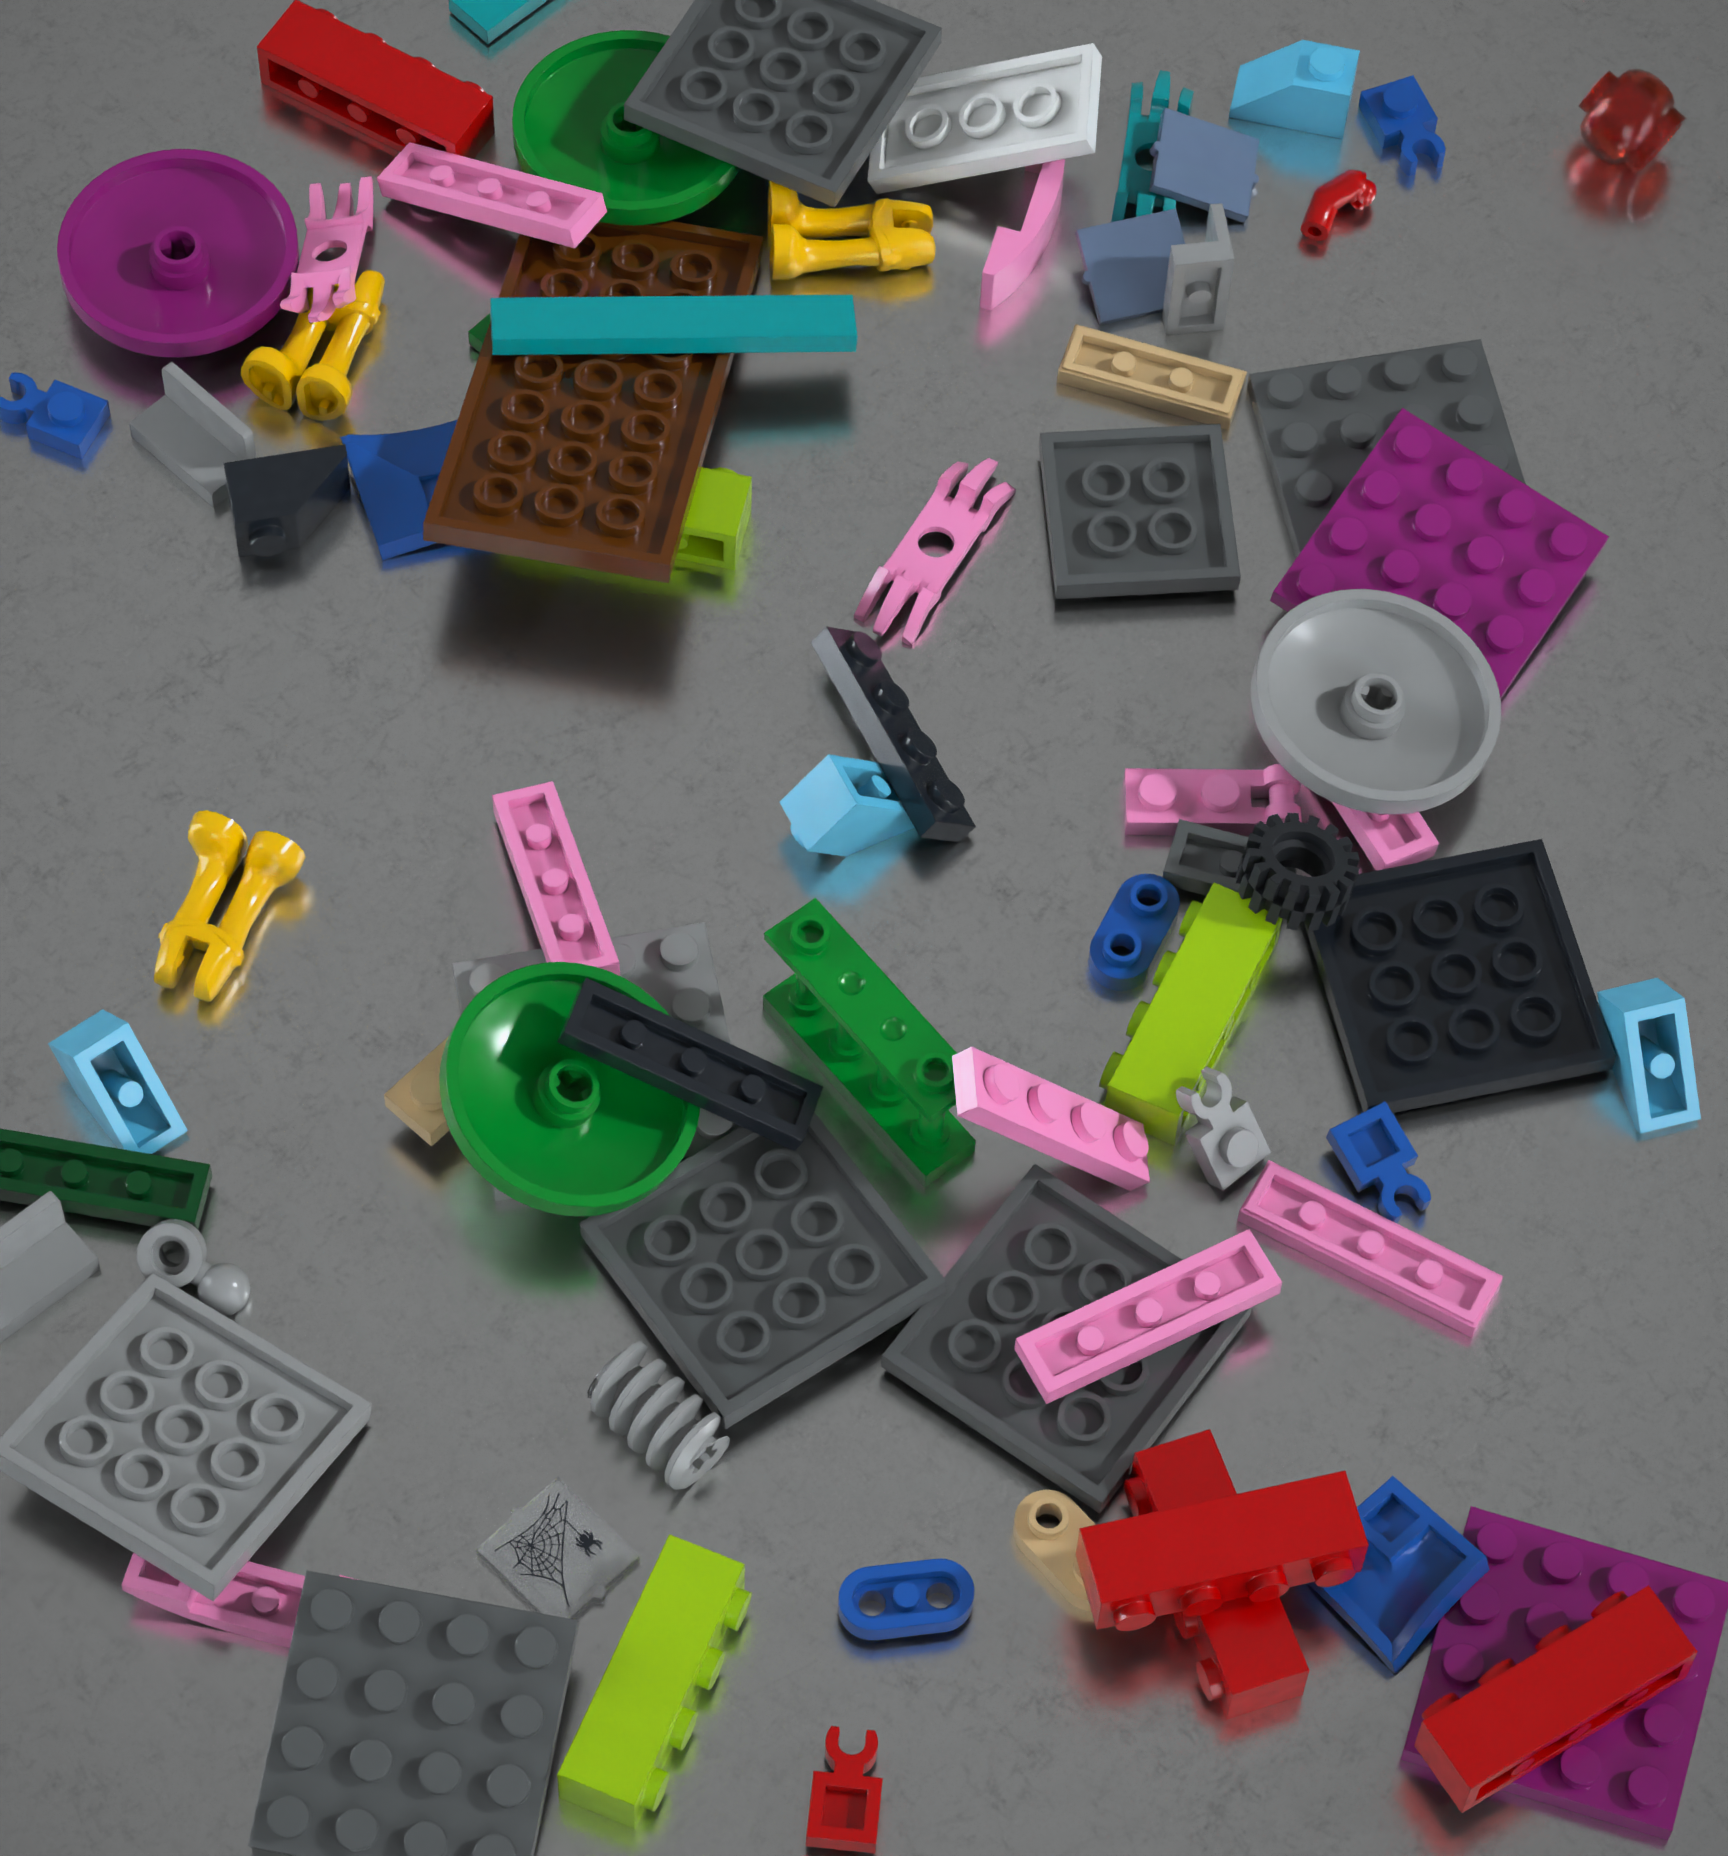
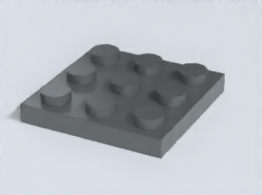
M1221 424L1040 433L1039 453L1056 599L1239 590L1241 574Z

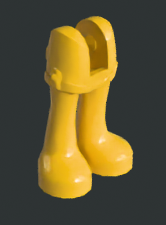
M769 180L768 247H770L769 270L771 280H791L804 273L855 265L875 266L881 272L889 271L890 269L909 270L912 267L931 264L934 260L936 246L934 238L930 234L933 228V213L929 205L884 198L877 200L873 204L842 208H813L803 205L796 191ZM849 236L866 237L849 240H816Z
M374 270L363 271L355 284L356 300L343 308H336L329 319L321 322L309 323L308 314L313 304V287L308 288L307 298L310 310L305 313H299L294 327L281 350L278 351L272 347L261 346L251 351L241 366V377L245 385L270 406L281 410H289L297 396L299 409L303 415L313 420H331L344 414L352 395V387L346 377L358 345L363 337L372 331L381 314L379 307L385 286L383 275ZM339 284L334 285V293L338 290ZM324 331H335L320 362L307 368Z
M205 810L195 813L189 825L188 841L199 859L197 871L189 892L172 921L165 923L158 934L161 945L155 964L154 982L169 989L175 988L186 968L193 949L205 951L206 953L195 979L194 996L200 1000L211 1002L223 988L233 970L240 966L245 958L242 948L249 930L264 904L276 888L290 882L297 876L306 856L304 851L289 838L266 830L257 831L248 847L247 836L240 825L222 814ZM246 854L243 875L219 927L208 924L226 885Z

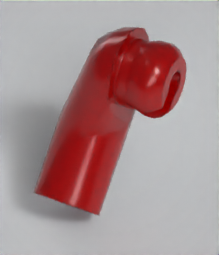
M1348 169L1316 188L1301 224L1300 230L1302 234L1314 241L1326 240L1338 209L1348 202L1356 210H1362L1364 206H1369L1377 194L1375 183L1366 179L1365 172Z

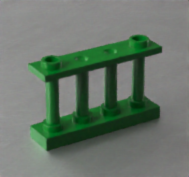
M816 897L764 933V940L791 968L794 974L763 995V1008L924 1188L973 1154L975 1152L976 1140L949 1111L950 1108L956 1105L952 1056L957 1054V1052Z

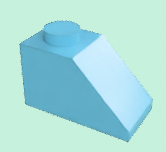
M1301 40L1240 65L1229 118L1343 139L1360 50Z
M828 754L779 801L791 822L790 830L793 837L809 852L847 857L915 828L879 763Z
M1659 978L1597 992L1599 1008L1616 1055L1612 1070L1635 1129L1641 1134L1701 1119L1685 998Z
M102 1009L48 1043L76 1095L118 1149L153 1154L188 1131L128 1022Z

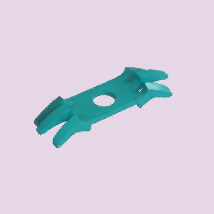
M1160 70L1149 115H1141L1143 82L1132 83L1128 126L1111 222L1125 219L1128 203L1136 204L1135 217L1152 214L1154 207L1163 208V211L1176 208V200L1149 191L1152 171L1141 168L1135 160V156L1141 150L1151 148L1157 141L1161 113L1165 108L1169 107V71ZM1183 87L1178 101L1177 112L1189 115L1194 91Z

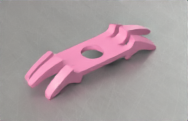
M371 176L360 179L358 205L355 215L351 184H340L337 204L332 219H326L321 183L310 184V213L305 218L307 232L297 273H291L290 294L281 301V309L295 313H305L310 310L307 298V291L310 287H313V304L308 314L309 323L325 321L331 317L336 308H343L356 300L355 277L365 234L372 230L373 180ZM339 247L346 249L342 256L331 261H318L315 259L321 252L330 248ZM339 284L338 290L334 293V285Z
M987 458L975 466L960 482L955 498L949 495L966 474L968 463L958 461L941 475L934 493L885 565L883 567L879 566L856 609L855 619L865 622L888 584L894 581L880 609L873 627V633L882 637L903 605L916 592L919 595L902 635V642L910 646L914 644L929 611L939 601L941 591L980 533L986 531L997 510L1016 491L1007 482L1000 483L983 496L979 510L973 508L981 490L998 466L997 461ZM942 532L952 539L954 547L945 556L931 557L920 550L918 542L926 533Z

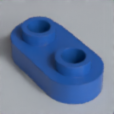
M1139 874L1126 880L1119 888L1090 944L1088 966L1091 975L1100 985L1110 990L1128 991L1140 986L1148 978L1178 919L1179 895L1176 888L1167 879L1155 874ZM1150 897L1157 900L1158 903L1153 906H1146L1141 904L1138 899ZM1116 946H1125L1132 953L1120 956L1111 949Z
M939 1558L863 1567L849 1574L843 1581L838 1596V1614L843 1626L851 1634L865 1640H882L949 1632L960 1627L969 1618L974 1602V1583L970 1574L963 1566L948 1559ZM942 1593L947 1595L952 1602L945 1608H936L930 1605L927 1599L932 1594ZM876 1601L883 1606L884 1611L876 1616H868L859 1607L864 1602Z

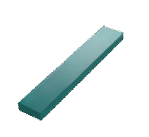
M853 295L490 298L492 355L856 352L858 335Z

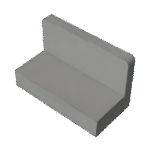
M1222 203L1210 204L1205 242L1171 245L1162 311L1166 336L1224 330L1235 258Z
M170 362L161 369L165 395L129 423L131 437L214 508L228 497L223 463L256 458L254 435L246 424L175 363Z
M52 1191L47 1192L0 1227V1344L100 1270L98 1257L65 1222L61 1201Z

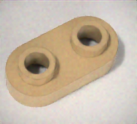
M1055 1490L1033 1492L1026 1496L1016 1509L1013 1525L1015 1543L1020 1551L1070 1604L1079 1609L1091 1611L1075 1554L1079 1529L1096 1524L1067 1495ZM1042 1514H1052L1059 1519L1060 1524L1054 1528H1044L1038 1524L1036 1518Z

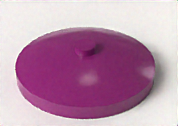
M171 149L150 152L130 158L109 168L93 179L78 194L65 214L58 235L57 260L62 286L69 303L80 319L95 333L111 343L133 352L158 357H190L212 353L235 345L256 333L281 309V301L290 294L291 273H297L299 245L294 216L288 203L275 185L263 174L251 166L226 155L196 149Z

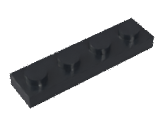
M825 627L811 641V644L917 833L922 838L960 842L976 827L964 807V796L960 789L949 780L936 757L937 749L935 744L921 731L908 708L909 699L907 695L893 682L881 660L882 652L879 646L866 633Z
M585 978L577 991L557 1041L566 1047L796 1151L805 1138L823 1090V1086L588 978Z

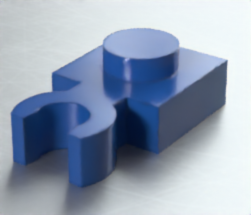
M1414 75L1361 91L1358 105L1382 149L1395 145L1399 146L1401 149L1399 166L1407 176L1410 177L1416 174L1418 159L1415 154L1428 155L1436 168L1443 166L1446 148L1443 140L1435 134L1438 118Z
M14 372L9 377L11 392L23 397L17 401H9L0 397V419L10 424L27 422L26 429L29 439L81 460L111 415L108 400L58 380H54L48 391L44 392L37 389L35 381L23 373Z
M1386 1101L1329 1129L1326 1139L1358 1193L1374 1184L1380 1193L1378 1210L1381 1216L1395 1223L1399 1222L1402 1213L1394 1201V1196L1397 1194H1407L1412 1197L1420 1211L1428 1207L1431 1201L1428 1186L1422 1179L1408 1174L1405 1170L1415 1164L1418 1155Z

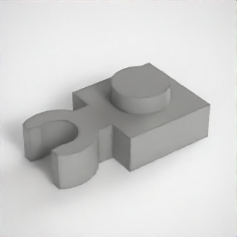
M1206 1066L1201 1070L1202 1076L1207 1083V1090L1203 1098L1196 1091L1183 1086L1176 1090V1098L1179 1106L1184 1111L1195 1115L1198 1123L1186 1131L1185 1135L1208 1184L1225 1190L1269 1155L1271 1151L1248 1102L1232 1096L1231 1082L1224 1073Z

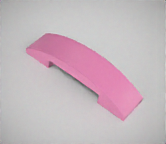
M1065 159L1025 166V171L1037 173L1039 177L1021 231L997 226L982 272L980 308L992 310L1006 300L1026 280L1041 259L1053 234L1060 210Z
M133 1553L121 1586L123 1591L141 1600L190 1620L240 1636L290 1648L305 1576L248 1561L218 1597L212 1601Z

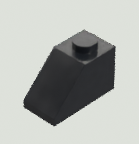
M345 444L223 463L239 557L252 555L273 556L284 550L300 548L351 489Z

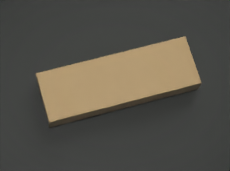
M1075 324L1058 369L1057 383L1204 424H1221L1222 429L1229 430L1245 386L1247 371Z

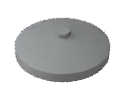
M1349 589L1313 597L1297 605L1276 623L1268 634L1253 669L1251 680L1252 711L1258 730L1270 752L1280 765L1305 787L1334 803L1351 809L1376 814L1397 815L1420 812L1442 805L1462 793L1475 781L1483 770L1499 735L1501 724L1500 693L1495 676L1480 649L1460 627L1446 616L1419 601L1402 595L1372 589Z

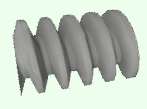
M638 1341L607 1362L590 1384L587 1395L588 1398H591V1410L601 1418L609 1417V1426L614 1433L620 1436L628 1435V1446L638 1454L646 1453V1462L651 1469L656 1472L665 1471V1483L675 1490L685 1489L698 1481L721 1458L729 1446L730 1438L724 1436L716 1439L713 1436L722 1420L718 1413L713 1412L700 1421L695 1419L703 1404V1399L699 1395L695 1394L681 1403L676 1400L685 1384L680 1377L676 1376L663 1385L658 1383L666 1369V1363L658 1358L645 1367L639 1365L647 1353L648 1346L644 1342Z

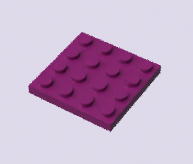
M1402 408L1274 589L1270 601L1289 612L1297 605L1313 597L1349 589L1386 591L1419 601L1446 616L1472 639L1490 665L1497 682L1501 700L1605 547L1609 536Z
M1471 1506L1462 1536L1487 1557L1490 1570L1438 1622L1400 1760L1430 1769L1414 1744L1421 1723L1424 1720L1422 1713L1436 1700L1452 1692H1455L1459 1698L1480 1687L1479 1679L1496 1664L1512 1658L1516 1664L1520 1663L1537 1652L1535 1646L1551 1631L1566 1624L1573 1631L1593 1619L1591 1612L1611 1595L1624 1591L1630 1597L1649 1585L1698 1651L1687 1677L1501 1790L1669 1840L1673 1831L1728 1609V1582Z

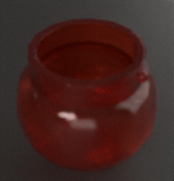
M1629 69L1619 77L1608 71L1578 106L1586 113L1580 125L1581 137L1586 147L1602 162L1616 167L1623 165L1635 176L1662 150L1683 125L1686 117L1673 107L1675 101L1669 88L1658 77L1641 69Z

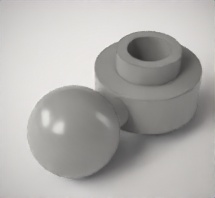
M178 1219L164 1220L155 1224L141 1238L137 1247V1263L146 1279L151 1273H154L178 1288L190 1282L197 1287L199 1300L224 1316L237 1313L248 1302L251 1286L245 1272L238 1266L230 1263L211 1265L206 1262L207 1247L205 1240L199 1230L192 1224ZM176 1241L182 1245L185 1251V1258L182 1262L174 1263L165 1257L163 1252L165 1242Z

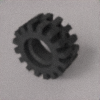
M1287 813L1284 823L1278 814L1269 816L1266 824L1262 821L1254 826L1253 832H1250L1236 873V883L1240 884L1238 890L1242 899L1251 898L1248 908L1255 914L1263 909L1267 910L1268 914L1265 920L1276 925L1279 917L1286 919V929L1298 930L1300 922H1305L1308 931L1318 930L1321 921L1327 927L1335 923L1337 915L1341 917L1346 909L1360 868L1357 866L1360 858L1358 852H1350L1353 843L1347 836L1339 840L1336 839L1339 829L1332 824H1329L1323 830L1317 827L1320 818L1309 815L1307 823H1302L1299 821L1298 813ZM1285 867L1302 870L1312 877L1295 874Z

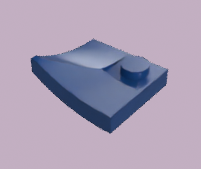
M457 420L406 432L378 435L348 434L340 437L342 445L345 444L348 463L382 561L436 543L423 540V522Z
M1392 1476L1357 1507L1369 1545L1361 1572H1357L1349 1581L1336 1586L1319 1587L1315 1582L1307 1584L1334 1608L1371 1647L1385 1665L1396 1674L1404 1667L1408 1659L1439 1620L1490 1569L1487 1557Z

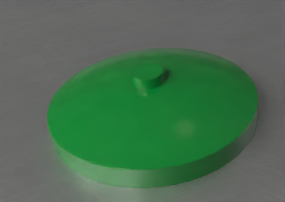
M620 30L597 33L569 42L551 52L535 65L524 79L515 98L512 117L513 145L522 171L602 193L607 209L606 214L599 220L602 223L648 225L680 218L702 208L718 197L733 181L740 168L624 120V103L669 39V35L648 31Z
M547 962L519 968L499 977L481 990L464 1009L449 1034L441 1059L439 1085L442 1109L449 1130L462 1154L486 1181L502 1193L531 1208L563 1216L582 1217L612 1213L641 1201L666 1181L691 1145L697 1129L700 1107L558 1043V1038L577 991L585 978L593 980L666 1015L669 1014L653 997L640 987L610 971L580 963Z

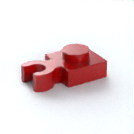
M831 1726L825 1740V1758L828 1765L834 1770V1773L813 1771L806 1846L875 1854L883 1778L863 1776V1774L873 1767L877 1758L878 1737L876 1731L867 1730L864 1749L857 1754L850 1755L844 1753L839 1747V1727Z

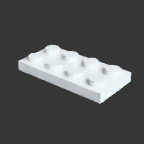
M1094 43L919 77L870 152L868 183L876 194L1094 154L1096 149L1102 64L1101 54Z

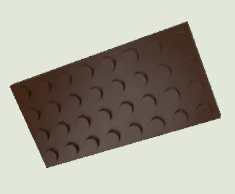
M674 221L648 225H616L598 222L575 249L519 234L498 298L751 295L763 255L764 237ZM490 321L423 522V540L669 583L734 353L492 355Z

